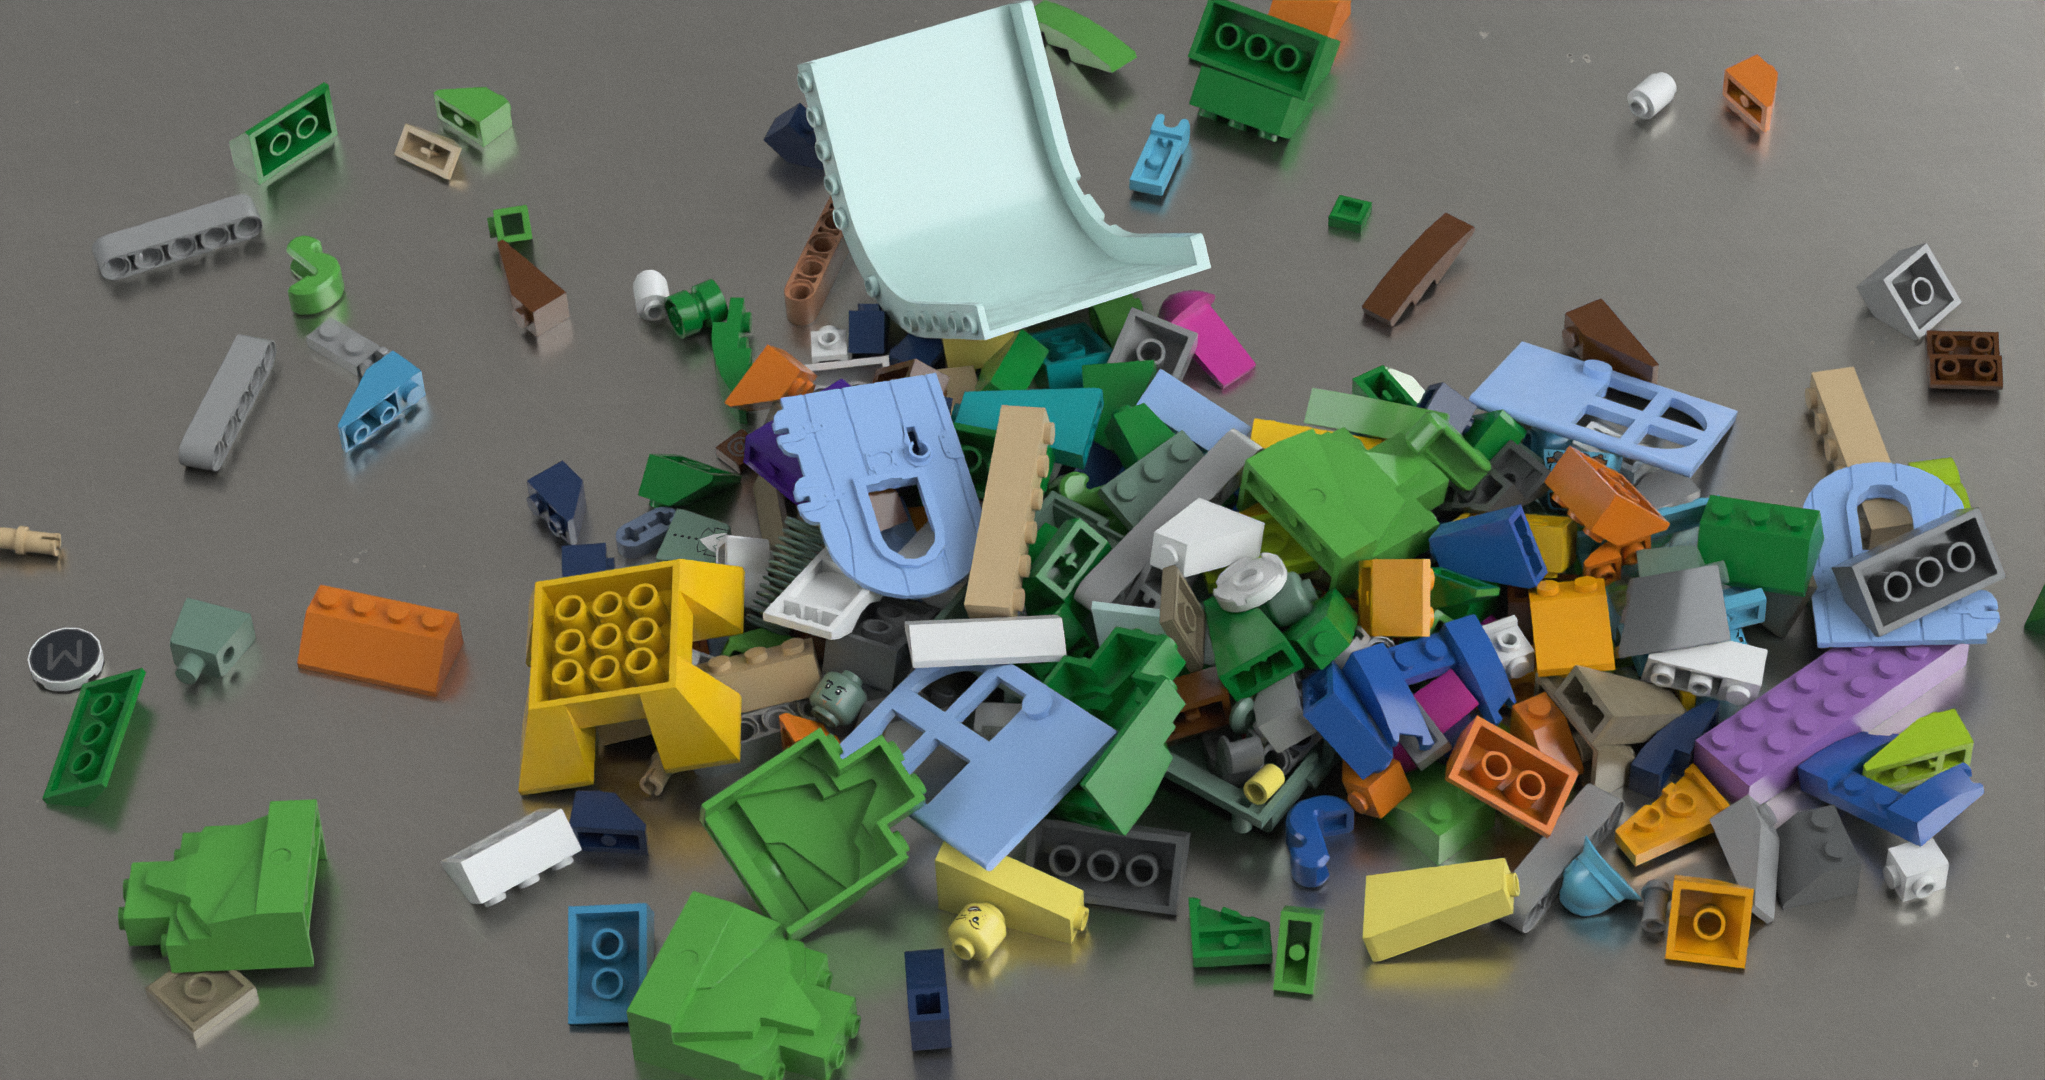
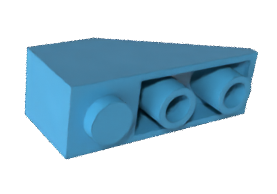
M391 351L366 369L338 424L341 446L345 453L364 442L367 437L385 424L390 423L396 416L416 404L426 395L422 371L395 351Z

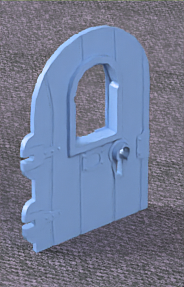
M932 373L924 376L919 375L780 398L782 410L777 411L774 415L771 425L774 434L787 433L776 438L778 447L785 455L796 457L799 461L803 477L795 483L793 495L795 502L808 501V503H802L797 506L799 514L806 523L819 526L824 544L833 562L848 578L854 580L858 585L882 596L899 599L928 598L944 593L963 582L970 574L982 508L937 374ZM907 432H914L919 447L918 455L912 451L914 443L913 441L910 442ZM917 484L935 538V542L926 553L927 555L917 559H905L904 556L889 549L882 538L868 495L869 492Z
M1887 462L1855 464L1833 472L1815 485L1808 494L1803 508L1820 510L1824 533V542L1813 571L1818 588L1811 597L1818 648L1916 646L1921 644L1957 645L1961 643L1987 644L1986 634L1995 631L1998 623H2000L1997 600L1987 590L1980 589L1881 637H1876L1845 603L1832 567L1868 551L1862 548L1857 506L1865 500L1885 498L1898 501L1907 507L1913 519V529H1916L1956 509H1964L1962 501L1950 486L1944 484L1938 477L1919 468Z

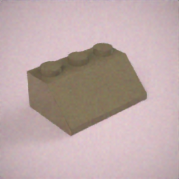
M1535 673L1534 696L1546 692L1567 719L1584 767L1583 774L1577 776V780L1581 785L1585 787L1590 783L1608 793L1628 785L1631 764L1636 758L1631 746L1628 744L1591 745L1554 695L1565 678L1560 676L1538 677V673Z

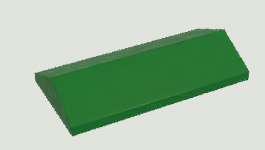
M143 668L82 685L42 798L46 804L89 807L106 789L146 674Z

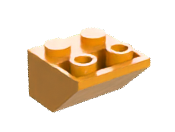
M1372 559L1359 561L1358 626H1361L1370 637H1430V629L1434 624V611L1430 606V591L1433 589L1435 580L1434 571L1430 568V559Z

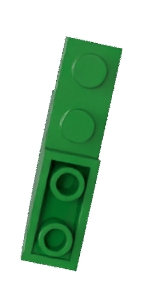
M730 297L727 322H713L712 324L715 373L724 402L754 363L748 337H745V333H751L752 313L746 312L745 300L740 297ZM727 405L732 415L740 424H747L749 412Z

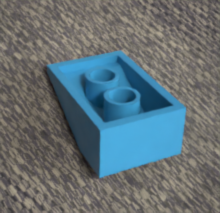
M647 903L568 906L569 1025L628 1023L626 1011L654 962V911Z

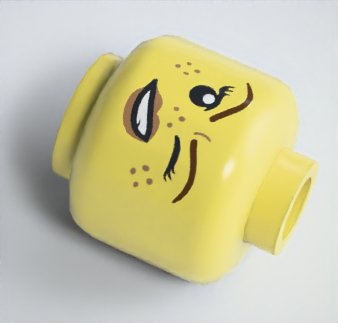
M987 902L967 904L948 928L952 950L964 960H987L1007 934L1003 914L998 908Z

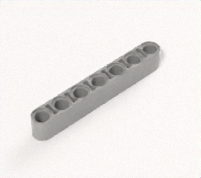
M1234 428L1228 431L1082 580L1075 592V601L1091 612L1092 601L1124 605L1127 596H1129L1132 587L1151 555L1154 532L1198 498L1221 506L1240 487L1245 460L1261 452L1264 448Z

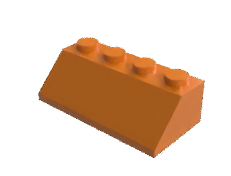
M320 585L306 610L297 665L301 669L437 697L464 643L459 614Z

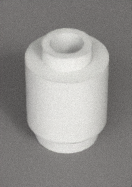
M1664 72L1649 75L1628 93L1627 100L1631 112L1640 118L1651 119L1673 100L1674 94L1677 91L1675 81Z
M642 271L637 275L633 283L637 313L642 319L647 321L661 320L667 316L664 302L665 297L670 296L667 281L658 271Z

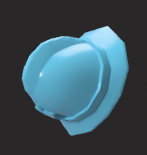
M1586 835L1583 853L1577 856L1578 860H1572L1563 873L1564 879L1559 891L1560 901L1563 906L1579 916H1592L1606 911L1624 899L1643 902L1644 900L1628 882L1601 857Z

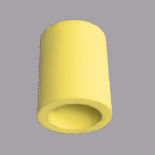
M1264 765L1245 783L1243 788L1245 796L1254 804H1264L1283 786L1285 782L1284 774L1276 765Z

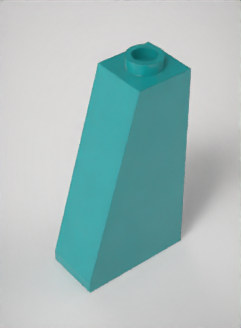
M1099 388L969 391L964 392L961 404L955 403L951 414L952 422L997 430L1001 405L1045 408L1049 421L1055 424L1054 443L1050 445L1056 457L1055 463L1084 470L1103 410L1104 399L1103 391Z

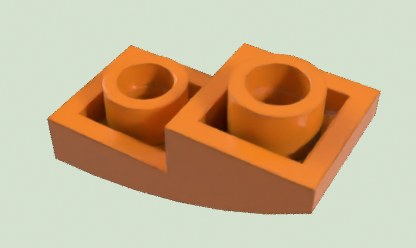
M1651 535L1619 546L1607 541L1591 553L1583 562V576H1591L1596 579L1604 578L1605 586L1621 580V566L1638 564L1636 551L1651 549Z

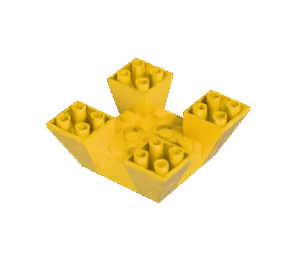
M675 559L535 582L529 599L526 665L530 667V680L522 723L518 788L520 795L593 785L596 726L647 718L666 773L740 763L742 697L735 690L692 664V642L743 634L745 570L743 567Z

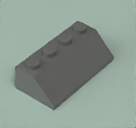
M1979 507L1956 509L1832 567L1845 603L1876 637H1881L2006 578Z
M1046 815L1028 833L1025 864L1084 890V903L1176 915L1186 874L1191 832L1133 825L1126 836Z

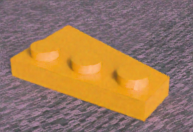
M1693 763L1685 770L1684 776L1675 784L1671 782L1662 789V795L1651 805H1644L1615 830V842L1630 861L1637 866L1715 832L1709 819L1730 805Z

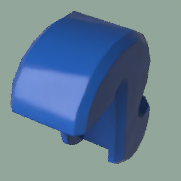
M1313 796L1297 802L1288 811L1286 819V845L1290 851V872L1298 884L1310 888L1318 887L1329 878L1326 863L1330 857L1323 836L1329 837L1350 833L1354 829V809L1348 801L1336 796Z

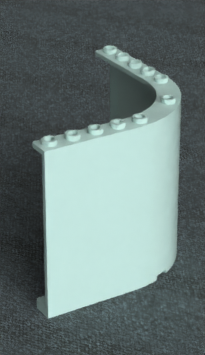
M1032 0L1016 1L797 65L799 71L797 75L798 86L802 93L805 94L808 105L806 117L810 126L814 128L817 140L815 151L818 159L823 163L826 174L824 186L827 193L832 197L835 208L833 210L834 223L839 230H842L851 256L864 280L867 294L871 298L874 297L882 309L887 311L888 316L908 333L923 338L987 340L1211 268L1202 233L1137 234L1125 231L1116 224L1109 226L1103 221L1105 214L1091 194H1083L1077 183L1081 175L1074 161L1066 136Z

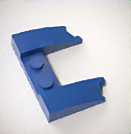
M1475 614L1444 623L1440 631L1431 634L1430 637L1418 638L1390 648H1386L1384 643L1354 651L1342 668L1344 675L1391 747L1397 746L1399 735L1414 736L1417 739L1419 750L1427 751L1434 745L1433 739L1408 685L1442 675L1450 669L1455 672L1479 703L1477 708L1485 720L1495 726H1498L1503 719L1498 713L1503 704L1505 703L1507 707L1512 709V705L1516 703V698L1504 667Z
M1865 731L1857 733L1825 747L1797 767L1801 791L1831 805H1835V807L1920 847L1984 794V786L1982 783H1973L1969 778L1972 777L1971 768L1964 762L1931 777L1905 795L1863 776V765L1899 735L1894 733L1890 736L1873 735Z

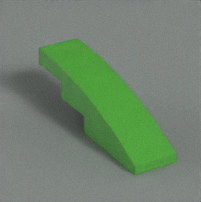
M1047 0L1034 6L1040 31L1044 32L1047 44L1067 49L1072 62L1113 73L1137 58L1133 49L1089 18Z
M1312 388L1304 424L1335 431L1345 427L1353 435L1387 440L1399 432L1405 435L1426 412L1436 413L1447 422H1449L1450 415L1405 404Z

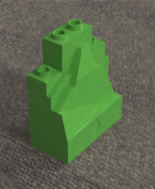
M1345 427L1333 433L1325 432L1322 435L1316 434L1314 429H1310L1279 441L1245 460L1236 508L1242 512L1259 502L1332 577L1329 591L1335 587L1346 598L1359 589L1360 560L1413 559L1430 549L1428 539L1440 525L1430 510L1444 503L1449 479L1423 453L1416 455L1407 445L1405 435L1402 432L1367 450L1361 440L1354 437Z
M818 728L701 804L699 821L762 914L781 923L784 937H787L788 940L800 941L863 898L867 891L907 864L909 856L906 852L910 848L900 832L896 830L892 833L890 828L924 806L926 798L923 794L927 790L918 775L914 772L909 775L901 763L905 759L893 740L887 742L882 734L842 760L840 755L843 754V750L837 739L831 733L826 736L823 730Z
M317 799L270 801L268 815L245 824L205 826L201 832L183 833L181 848L174 851V861L133 862L129 879H124L123 881L125 907H119L118 910L119 929L126 931L129 946L161 945L162 956L168 957L172 973L314 967V957L309 937L317 863L318 860L327 859Z
M693 891L626 1011L635 1060L700 1080H782L785 1070L816 1080H828L833 1069H839L845 1056V1046L849 1038L856 1037L861 1024V1016L857 1015L856 997L829 990L833 973L829 971L827 954L805 948L804 942L794 939L788 940L787 937H784L781 923L736 903Z

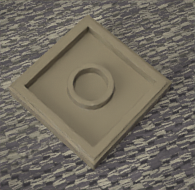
M1176 565L1164 567L1162 570L1159 623L1166 635L1177 644V651L1185 660V666L1188 671L1193 673L1203 670L1206 613Z
M170 969L145 987L147 997L195 1041L258 995L256 987L238 970L172 973Z

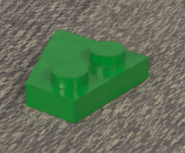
M1188 897L1193 968L1273 963L1270 922L1253 916H1242L1238 911L1223 907L1221 912L1201 906V899Z

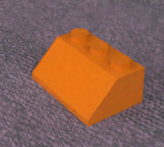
M1571 446L1567 448L1544 481L1554 492L1552 499L1568 509L1567 515L1580 525L1585 526L1582 531L1599 543L1606 539L1619 546L1665 531L1670 525L1622 474Z
M1477 715L1458 737L1446 763L1445 780L1548 839L1579 773Z

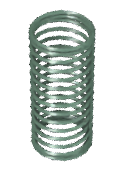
M788 516L786 517L787 520L784 521L786 525L809 536L782 528L783 533L804 543L783 536L778 538L804 552L780 544H775V547L801 560L778 552H772L773 556L796 567L772 559L768 561L770 564L798 576L806 568L805 566H808L811 562L807 558L814 559L818 555L810 550L817 552L823 550L822 547L813 542L824 544L820 528ZM769 567L765 568L766 571L791 583L796 578V576ZM766 575L762 576L763 579L784 589L790 585V583ZM764 583L759 584L760 587L777 595L784 591ZM756 591L757 595L772 602L777 598L776 596ZM752 599L754 603L765 608L771 605L758 599ZM753 606L749 607L750 610L763 615L764 610ZM747 614L745 618L746 621L779 635L790 636L789 633L792 628L764 621L763 618L753 614Z

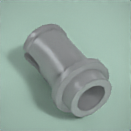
M1653 879L1648 881L1646 886L1641 889V897L1644 900L1641 927L1646 931L1657 933L1666 929L1667 904L1672 900V891L1667 882Z

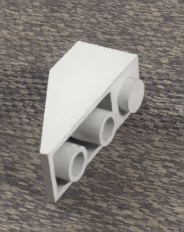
M1724 641L1650 653L1641 680L1660 687H1670L1690 692L1696 696H1707L1727 701L1733 705L1747 706L1755 701L1759 694L1768 650L1734 641Z

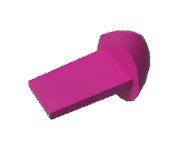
M1188 290L1169 295L1160 306L1157 317L1198 333V346L1192 358L1222 390L1255 368L1256 363L1211 307L1215 300L1214 294L1200 290Z
M1452 669L1413 694L1442 734L1479 705ZM1400 742L1396 747H1393V759L1400 761L1404 773L1418 770Z

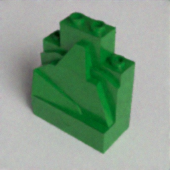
M1116 626L1091 659L1086 657L1080 659L1064 655L1045 679L1043 684L1118 731V735L1093 768L1054 806L1047 816L1126 836L1150 804L1173 759L1165 741L1176 728L1173 720L1186 705L1176 692L1177 686L1173 682L1186 664L1177 651L1178 646L1173 639L1165 634L1154 635L1145 633L1138 628L1131 630Z

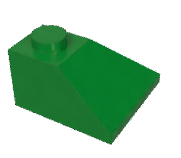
M649 454L638 496L650 499L648 505L654 508L686 506L740 483L742 476L682 455Z

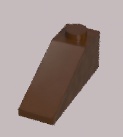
M503 239L497 242L501 269L513 308L512 315L517 325L522 329L526 328L534 336L539 337L568 319L570 314L566 292Z
M1602 298L1565 313L1564 329L1562 330L1563 341L1583 361H1603L1608 363L1613 371L1657 385L1659 364Z

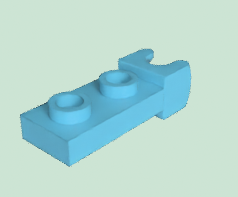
M1163 114L1156 116L1150 128L1149 138L1129 179V190L1163 196L1180 156L1184 154L1189 143L1190 124L1187 119H1182L1176 127L1170 128L1163 124L1165 121Z

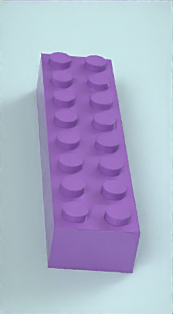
M1970 644L1833 647L1695 740L1693 763L1730 803H1735L1747 794L1760 805L1766 803L1799 780L1797 767L1815 753L1838 740L1863 731H1871L1966 666Z

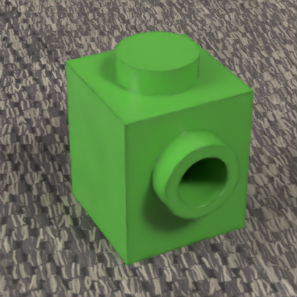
M527 205L493 210L494 217L487 218L490 238L497 237L498 242L502 239L507 243L533 239Z

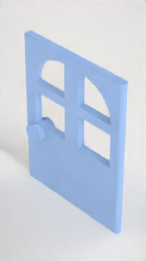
M1523 341L1469 397V401L1476 405L1477 409L1486 412L1503 409L1517 422L1688 478L1692 477L1733 425L1738 414L1737 410L1613 371L1612 367L1603 361H1582ZM1610 387L1651 400V402L1641 411L1604 399L1603 397L1606 396L1607 388ZM1669 407L1675 408L1694 418L1704 431L1662 418L1661 416ZM1584 414H1588L1628 427V429L1619 439L1576 425V423ZM1646 434L1686 447L1660 449L1638 444Z
M1013 664L915 668L840 743L843 754L840 757L843 760L881 735L889 722L897 715L924 733L903 754L905 760L901 763L909 775L939 745H942L966 761L968 764L929 804L924 803L922 808L908 817L985 870L992 871L1093 768L1118 735V731ZM962 671H978L983 673L945 712L918 695L926 686L944 676ZM1002 683L1024 697L1022 709L989 742L963 725L962 722Z

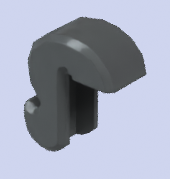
M1231 727L1202 736V749L1209 772L1239 789L1244 788L1245 783L1260 770L1259 767L1264 763V749L1261 739L1252 729H1247L1246 739H1242L1241 735L1235 734Z

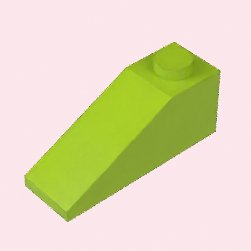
M1955 708L1943 712H1932L1918 718L1863 765L1862 775L1892 788L1933 777L1963 762L1970 767L1974 741Z

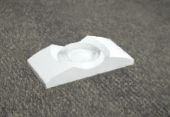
M825 546L763 612V620L835 640L851 633L862 611L869 603L878 602L883 596L861 587L854 580L848 578L833 562Z

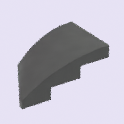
M1510 439L1489 461L1491 470L1471 491H1463L1449 480L1444 503L1434 509L1484 514L1519 504L1523 507L1550 490L1544 481L1551 471Z
M1718 565L1630 579L1626 593L1627 604L1622 612L1620 623L1624 624L1620 645L1614 649V659L1731 640Z

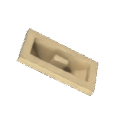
M405 123L394 155L450 180L462 148L453 139Z

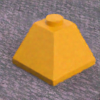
M1675 875L1665 959L1745 968L1754 889L1715 879Z

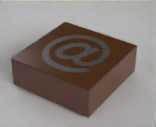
M740 429L715 447L716 456L739 474L749 468L743 462L745 438L748 435L743 429Z

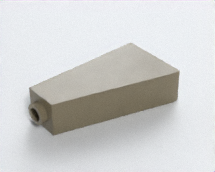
M1579 665L1574 666L1554 693L1589 743L1595 746L1648 743L1662 728L1687 712L1668 687H1660L1652 683Z

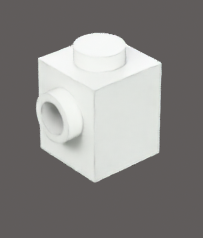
M1933 838L1921 847L1907 842L1888 849L1886 866L1883 867V876L1888 887L1895 889L1902 902L1917 897L1924 898L1935 891L1945 888L1949 862Z

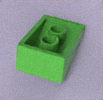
M1434 761L1422 771L1416 765L1418 770L1405 773L1412 792L1382 819L1439 866L1495 826L1496 809L1445 780L1446 765Z

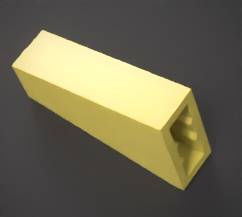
M945 841L943 842L935 859L938 908L940 910L959 914L967 904L987 902L1001 911L1005 918L1006 927L1072 944L1078 930H1084L1089 915V909L1084 907V890L1008 856L992 871H987Z
M1505 858L1367 875L1362 938L1372 961H1383L1513 914L1514 897H1518L1520 894L1518 876L1516 873L1510 872Z

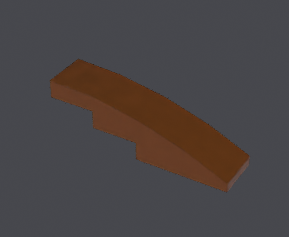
M1444 213L1420 235L1381 279L1361 306L1364 313L1393 328L1409 304L1416 306L1430 284L1434 283L1437 285L1475 232V227L1448 213Z

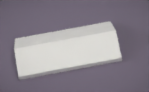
M1058 615L905 621V632L913 668L1059 662L1064 655L1067 656L1063 621Z

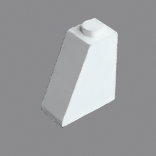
M1198 498L1154 532L1150 565L1162 570L1164 567L1176 565L1183 577H1188L1229 566L1244 557L1251 556L1252 559H1256L1260 556L1265 523Z

